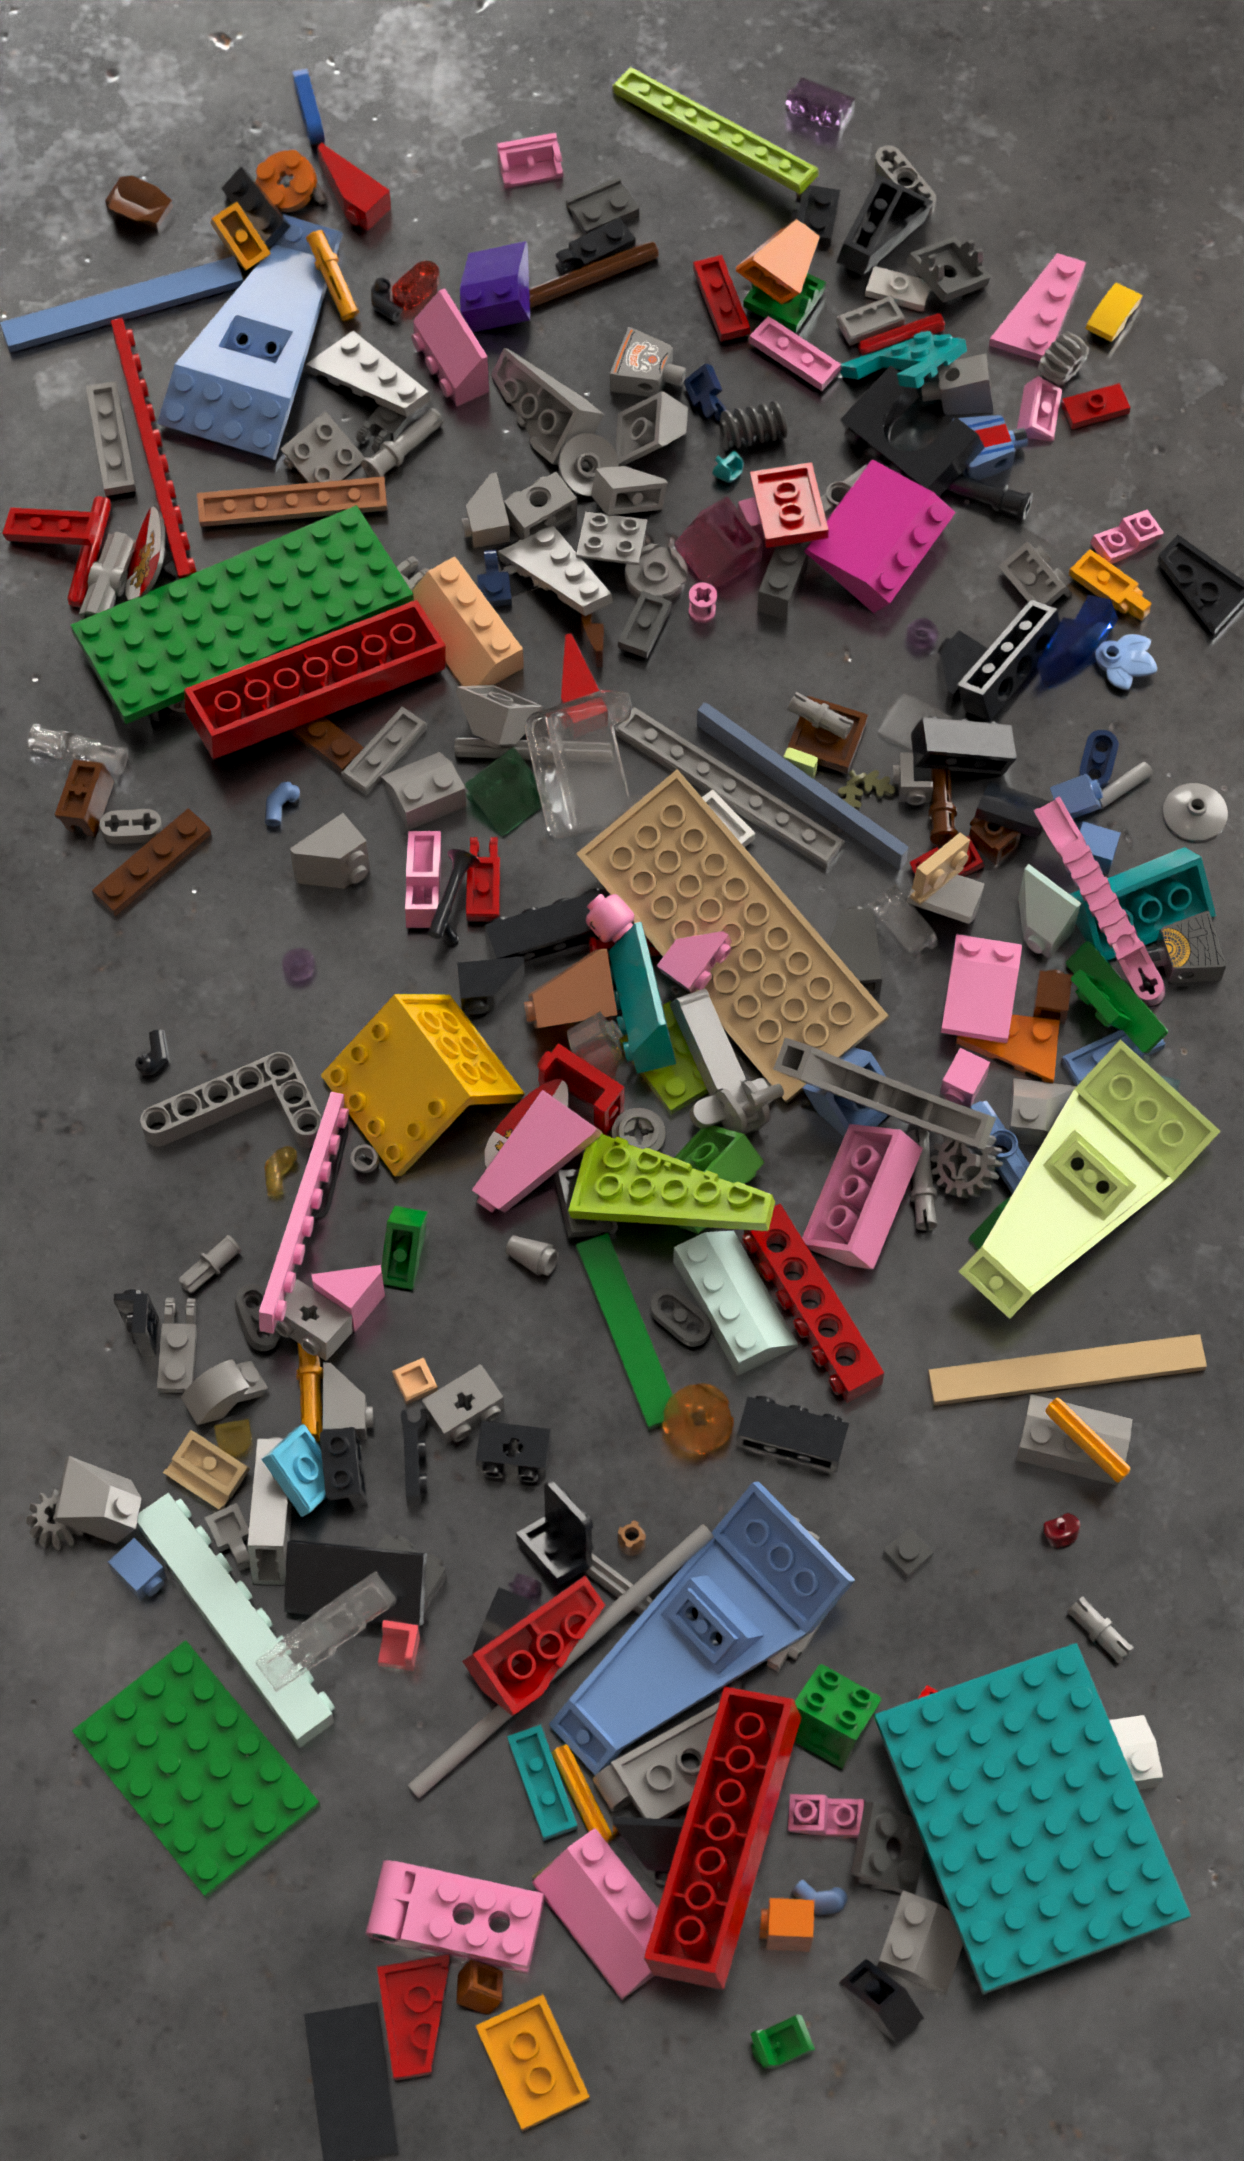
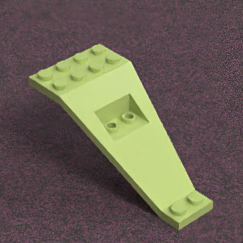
M1120 1039L1074 1088L984 1244L959 1270V1273L1011 1319L1035 1292L1174 1182L1221 1131ZM1076 1157L1083 1159V1168L1080 1170L1073 1169L1071 1167L1072 1159ZM1099 1181L1108 1182L1109 1190L1107 1192L1100 1193L1097 1191L1096 1184Z

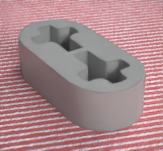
M152 809L110 811L102 816L99 824L102 837L112 844L149 842L163 830L160 815ZM145 821H151L150 830H144ZM113 823H119L117 832H111L110 828H112Z

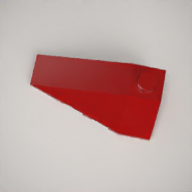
M584 1576L462 1662L480 1689L513 1716L545 1692L550 1681L557 1671L562 1668L568 1659L567 1657L579 1640L584 1637L605 1607V1604L587 1577Z

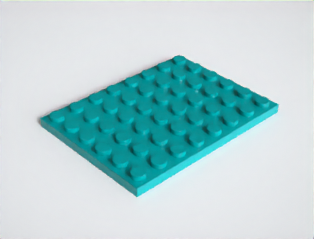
M1077 1643L874 1715V1720L982 1994L1191 1917Z

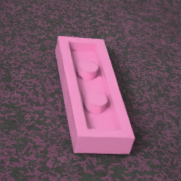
M769 316L749 337L750 344L821 391L841 371V364Z

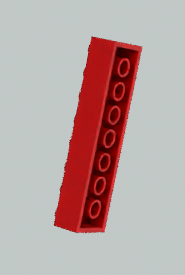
M415 600L185 688V711L212 759H216L444 670L446 645L419 602Z
M724 1687L644 1955V1960L654 1976L724 1990L801 1721V1716L794 1699Z

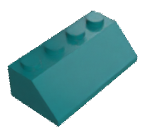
M1186 847L1107 878L1112 892L1116 893L1121 908L1126 911L1130 924L1135 927L1137 936L1144 945L1156 941L1160 929L1167 925L1205 911H1209L1211 918L1216 916L1202 857ZM1080 890L1070 893L1072 897L1081 903L1076 925L1085 941L1091 942L1107 961L1115 958V951L1109 947L1105 933H1102L1099 929L1098 921L1095 916H1092L1087 901L1083 900Z
M637 922L608 953L611 961L609 966L612 985L616 984L617 990H614L616 1010L622 1009L623 1014L617 1017L621 1036L628 1035L629 1040L623 1042L627 1062L634 1061L638 1074L675 1065L676 1060L642 922Z

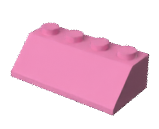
M849 1124L802 1237L808 1249L847 1266L874 1269L923 1148L899 1129Z
M594 1828L566 1848L533 1880L532 1884L538 1892L544 1893L545 1901L621 2000H623L654 1977L644 1960V1955L658 1908L597 1829Z

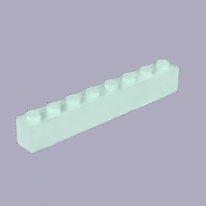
M169 1493L165 1494L138 1514L137 1528L291 1738L301 1748L335 1723L331 1713L335 1709L333 1703L323 1691L317 1694L310 1683L314 1681V1678L305 1665L301 1663L297 1666L291 1659L290 1655L294 1652L282 1635L276 1638L269 1628L273 1623L262 1608L256 1611L248 1601L253 1597L241 1580L235 1583L228 1574L232 1571V1568L221 1553L215 1556L208 1547L212 1541L201 1526L195 1529L188 1520L192 1514L181 1499L175 1502Z

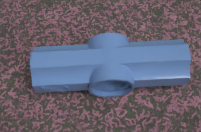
M987 1100L979 1101L969 1108L996 1118L990 1135L994 1136L997 1140L992 1146H1004L1009 1152L1000 1153L996 1156V1160L1003 1162V1165L995 1167V1169L1013 1194L1030 1164L1019 1149L1016 1136L1004 1127Z

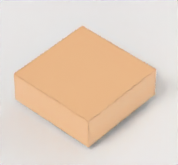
M424 1357L392 1371L394 1380L406 1405L438 1391V1387Z

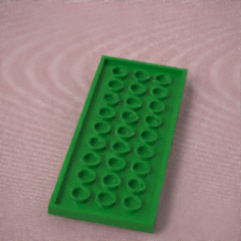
M356 505L152 590L143 597L138 596L71 624V630L126 725L184 700L185 688L414 601V595Z

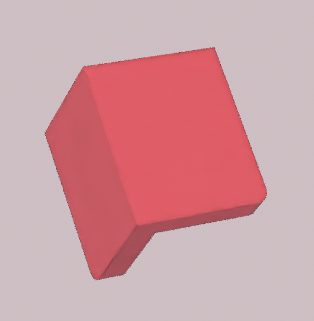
M383 1620V1637L378 1666L414 1671L420 1639L418 1625Z

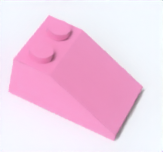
M956 934L941 1033L1002 1043L1008 1042L1022 950L1021 944Z

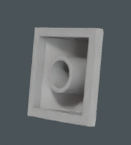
M957 874L921 905L910 898V895L915 891L911 888L906 903L969 924L976 918L985 884Z

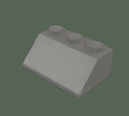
M1031 1394L1016 1460L1118 1485L1119 1482H1115L1045 1413L1046 1407L1053 1399ZM1065 1403L1120 1458L1126 1461L1133 1419Z

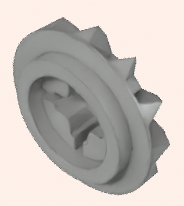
M644 1108L629 1109L620 1114L613 1124L612 1138L614 1139L618 1136L626 1139L630 1145L641 1149L647 1147L658 1151L664 1145L666 1135L664 1123L651 1110ZM636 1123H639L642 1133H648V1135L643 1136L641 1145H638L635 1137L629 1136L634 1134Z

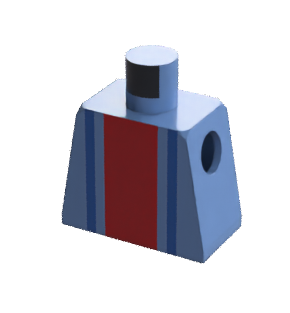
M1000 415L958 418L979 435L985 447L963 471L965 477L980 481L1005 471L1013 466L1015 449L1028 446L1025 429L1020 428L1008 431L1004 418Z

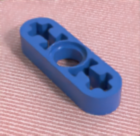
M308 70L292 71L295 92L309 144L325 143L323 126Z

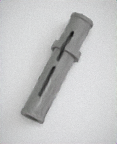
M919 1129L920 1142H918L916 1131L912 1130L907 1135L923 1148L912 1174L913 1190L910 1191L911 1201L915 1203V1225L919 1230H926L925 1217H927L929 1230H932L938 1225L934 1202L937 1199V1190L933 1188L929 1132L925 1129Z

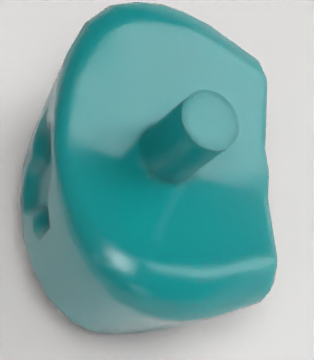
M732 451L725 459H722L719 455L715 458L718 464L712 471L713 476L726 483H730L741 475L744 465L742 458L737 452Z

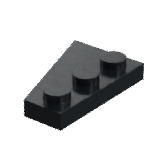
M1177 535L1159 554L1157 562L1213 635L1244 603V580L1180 535Z

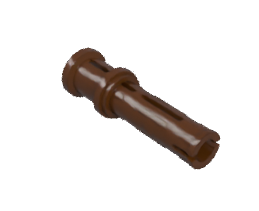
M931 769L933 793L932 805L928 810V816L932 820V831L929 836L931 843L944 846L959 834L955 829L957 808L952 803L950 770Z

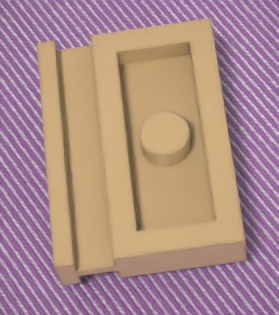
M959 833L917 867L912 889L915 891L910 895L912 900L921 905L963 870V866L969 857L967 851L970 839Z
M190 1430L173 1456L172 1462L167 1469L165 1468L163 1473L217 1509L222 1510L225 1508L229 1498H232L250 1468L196 1432Z

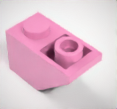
M724 931L676 939L657 964V967L664 975L689 993H693L697 989L702 990L711 979L712 974L710 971L717 962L721 964L731 952L732 947L729 945L732 940Z

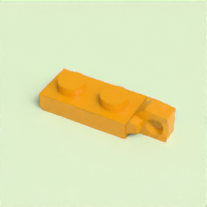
M1089 549L1069 569V576L1117 611L1119 610L1124 614L1128 611L1130 615L1140 621L1150 613L1151 602L1142 597L1143 592L1138 588L1139 583L1094 551Z

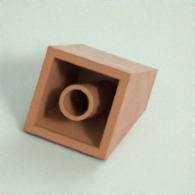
M607 949L594 950L528 994L529 1001L524 1002L527 1022H533L535 1028L617 1015Z

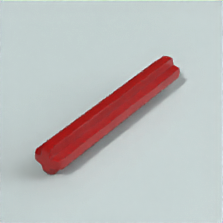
M96 496L93 501L91 512H97L101 520L93 546L81 545L67 597L68 603L72 607L81 608L88 591L89 572L92 564L97 561L111 509L108 497Z

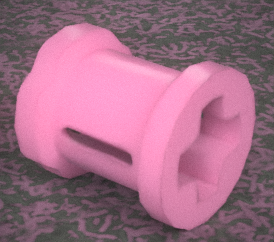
M697 583L689 591L690 604L688 614L695 622L707 623L715 617L717 591L711 584Z

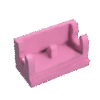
M556 133L497 143L498 165L504 188L563 178V170L560 163L562 162Z

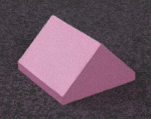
M381 1265L311 1274L315 1291L352 1314V1331L354 1332L357 1331L385 1296Z

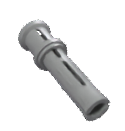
M433 408L429 409L427 413L392 442H383L380 445L379 451L370 458L365 457L361 461V465L369 478L384 477V474L392 467H399L403 463L404 456L444 424V420L440 419L442 417L440 413Z

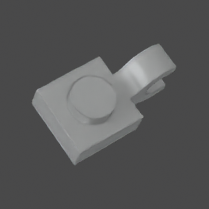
M235 1503L206 1516V1523L219 1551L230 1548L239 1570L242 1571L249 1568V1554L244 1545V1541L248 1540L249 1528L238 1504Z

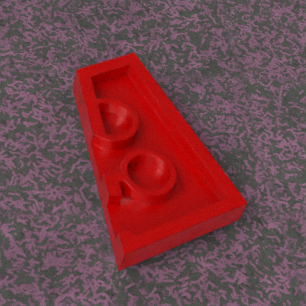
M450 1954L377 1967L394 2081L431 2075Z

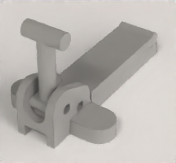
M706 989L676 998L670 1003V1007L710 1095L697 1101L691 1107L689 1113L690 1120L699 1128H708L722 1123L725 1129L743 1134L750 1131H758L770 1120L768 1104L784 1095L782 1086L780 1084L772 1086L765 1078L744 1082L746 1080Z

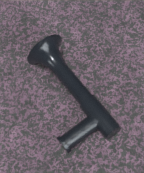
M451 849L447 853L448 857L452 860V872L428 930L430 937L435 939L443 937L445 944L449 946L456 944L458 941V935L449 925L448 919L465 873L470 868L480 865V861L475 855L461 849Z

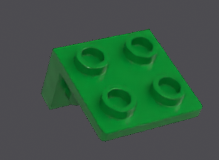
M819 1664L795 1700L801 1716L795 1742L843 1769L859 1736L878 1708L882 1698L827 1666Z

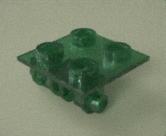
M512 747L464 784L469 791L466 794L468 801L473 805L477 802L502 837L552 799L515 747Z

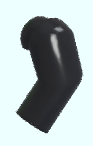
M377 278L371 287V304L377 311L396 321L402 313V308L390 301L389 289L391 288V283L386 278Z
M153 1030L149 1033L151 1051L147 1055L143 1054L142 1058L138 1057L136 1059V1069L143 1075L155 1074L169 1058L164 1030Z

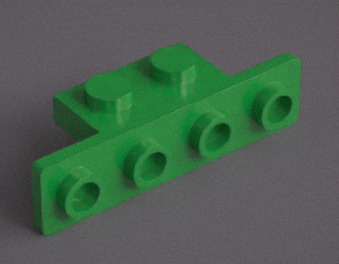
M1086 941L1066 961L1067 967L1074 974L1070 979L1078 988L1075 993L1087 1005L1092 1004L1097 1009L1095 1016L1104 1026L1109 1028L1112 1025L1123 1030L1140 1051L1145 1054L1149 1053L1168 1034V1029L1091 942Z

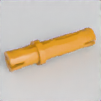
M317 230L307 235L306 241L309 243L316 259L315 267L318 271H321L329 292L340 313L341 320L346 321L356 317L360 312L337 264L339 261L337 254L332 253L324 231Z
M298 1343L299 1369L296 1370V1379L300 1384L301 1425L304 1423L316 1442H319L320 1433L323 1432L321 1397L323 1368L320 1367L319 1356L310 1355Z

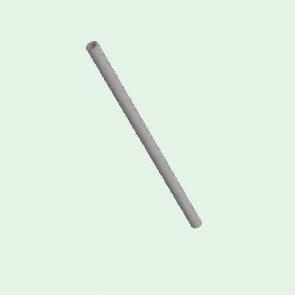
M704 1524L699 1526L603 1611L593 1622L584 1637L579 1640L567 1657V1661L557 1671L551 1681L712 1540L714 1536ZM497 1705L407 1785L409 1789L420 1799L509 1720L512 1715Z

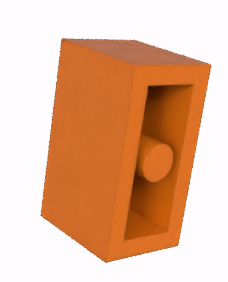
M770 1898L768 1909H761L759 1920V1939H766V1950L810 1952L814 1931V1900Z

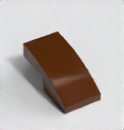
M593 612L586 616L580 613L581 633L586 650L595 666L603 667L604 623H592Z

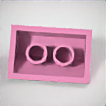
M441 289L413 320L414 334L411 335V339L416 350L424 353L426 357L425 362L432 375L437 374L440 379L439 384L445 397L450 396L457 407L489 392L488 356L446 289Z

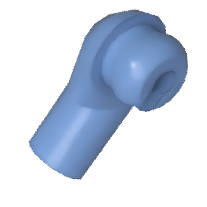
M282 782L267 797L266 825L279 826L281 824L282 805L286 801L295 802L299 798L300 790L298 786L292 785L291 782Z

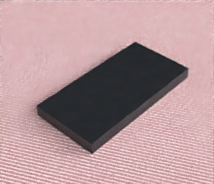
M290 1540L287 1542L284 1612L373 1622L387 1620L421 1626L423 1625L427 1553Z
M378 2002L304 2014L323 2161H362L399 2154Z

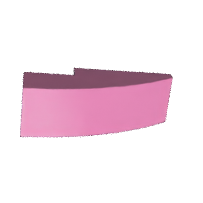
M408 831L405 902L406 928H430L440 903L441 831Z

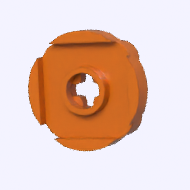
M296 150L277 152L268 157L264 162H261L256 169V182L280 212L289 213L303 208L310 201L313 189H316L317 175L315 169L307 158ZM284 176H293L289 187L285 188L283 184L280 185V181Z

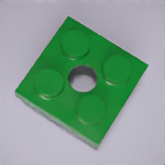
M807 273L800 294L795 296L792 302L788 304H780L752 283L751 290L743 300V307L764 318L769 316L796 333L826 290V282Z

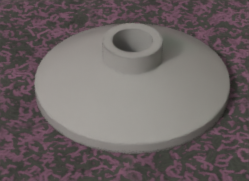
M591 433L580 434L571 438L564 445L559 456V472L563 481L572 491L583 496H591L596 469L619 466L618 457L612 445L603 437ZM582 461H586L589 464L588 472L582 470Z
M1189 783L1178 786L1169 793L1163 805V818L1169 830L1177 837L1190 842H1204L1213 839L1224 829L1228 818V810L1224 799L1216 790L1203 784ZM1191 805H1198L1202 809L1195 810Z

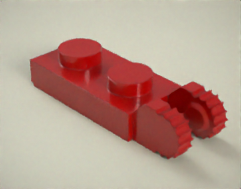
M470 837V853L479 859L480 865L467 871L466 920L492 921L500 916L498 837H490V857H478V838Z

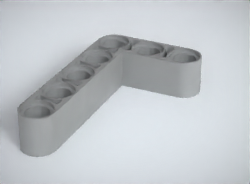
M276 1052L150 1106L142 1113L140 1122L146 1141L153 1146L160 1147L275 1098L295 1141L303 1148H310L314 1145L322 1118L292 1057L284 1052ZM278 1069L288 1070L283 1076L273 1074ZM249 1082L257 1084L255 1088L250 1090L242 1088ZM216 1096L227 1097L221 1103L212 1102V1099ZM294 1096L302 1098V1100L296 1104H290L286 1102L289 1098ZM186 1109H194L196 1111L188 1117L180 1115ZM161 1122L165 1124L159 1130L150 1129L154 1123ZM306 1124L316 1126L315 1129L309 1132L300 1130Z

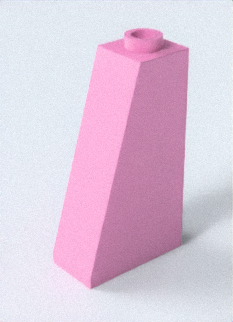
M542 1090L473 1187L472 1191L480 1196L476 1202L492 1213L496 1208L506 1213L598 1139L602 1131Z

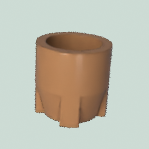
M632 1521L631 1524L620 1527L618 1530V1547L621 1552L629 1556L641 1553L645 1548L646 1534L639 1526V1522ZM635 1532L638 1534V1538L630 1541L625 1537V1534Z

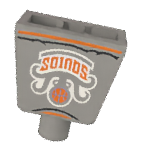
M628 327L610 372V391L651 397L662 391L665 382L682 386L686 375V368L672 364L673 348L671 345Z

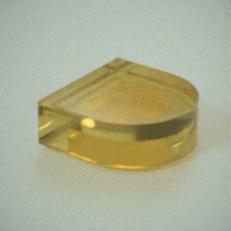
M249 1419L214 1425L217 1444L220 1449L236 1459L245 1456L250 1451L253 1440Z

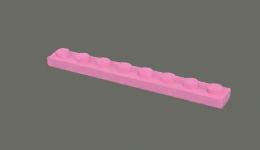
M330 1093L259 1310V1330L262 1332L273 1334L277 1321L282 1322L284 1320L287 1308V1301H284L286 1292L292 1293L294 1289L296 1273L293 1271L295 1264L301 1265L303 1261L305 1245L302 1243L304 1237L311 1236L314 1224V1217H311L313 1209L318 1210L320 1208L323 1190L320 1187L322 1181L328 1182L331 1173L332 1163L329 1162L331 1155H336L339 1149L340 1135L337 1134L339 1128L345 1129L349 1109L344 1108V1094Z

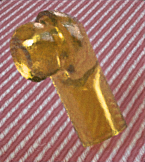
M285 1146L278 1149L265 1162L267 1194L278 1195L283 1193L282 1176L297 1160V1151L293 1147Z

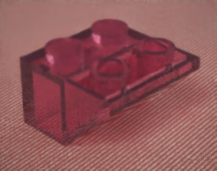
M725 497L702 510L676 540L674 547L703 583L711 584L716 588L761 562L763 541L731 500Z

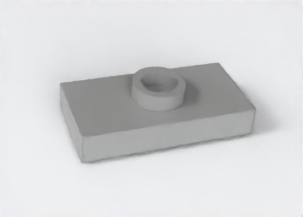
M889 296L837 316L836 323L851 346L859 343L861 340L905 325V317L894 298Z

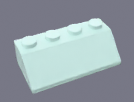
M734 1230L704 1232L674 1247L673 1262L699 1309L708 1316L711 1330L737 1376L798 1347L796 1339Z

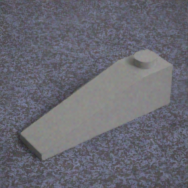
M507 348L503 349L491 376L506 402L511 403L518 415L516 418L520 426L525 427L531 437L529 441L532 447L550 463L557 465L559 464V456L564 445L577 435L585 433L595 434L604 414L585 398Z

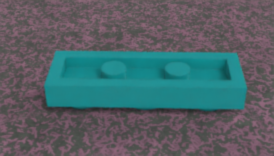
M541 1724L507 1736V1741L543 1841L578 1829Z

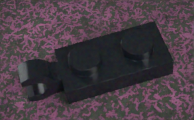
M618 218L569 242V249H562L556 253L559 262L555 266L561 274H565L579 265L582 268L636 246V238L621 218Z
M407 1409L401 1412V1423L404 1428L407 1507H421V1495H428L427 1474H420V1461H426V1441L419 1440V1433L425 1429L428 1423L425 1409L420 1410L421 1418L417 1422H410L408 1420Z

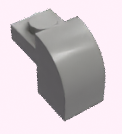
M230 1359L200 1375L182 1394L181 1399L196 1424L200 1425L223 1419L236 1403L261 1397L269 1388L252 1361L235 1364L234 1360Z

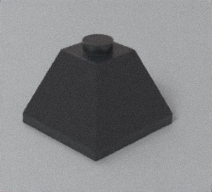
M613 1816V1841L647 1878H655V1883L665 1885L685 1820Z

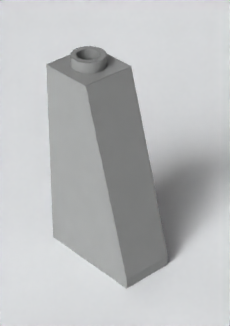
M277 1437L257 1439L248 1535V1554L252 1584L285 1585L287 1542L290 1541L292 1503L262 1461V1458L283 1440Z

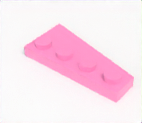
M1057 253L992 335L989 346L1040 362L1041 357L1045 354V350L1050 347L1051 343L1059 335L1085 270L1086 262Z

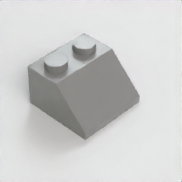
M440 752L381 776V780L407 831L467 806L465 786L452 762Z
M344 813L290 848L294 879L300 884L345 888L351 883L356 884L363 880L370 871L367 841Z
M902 1891L877 1967L884 1972L946 1994L963 1945L950 1911L936 1902Z

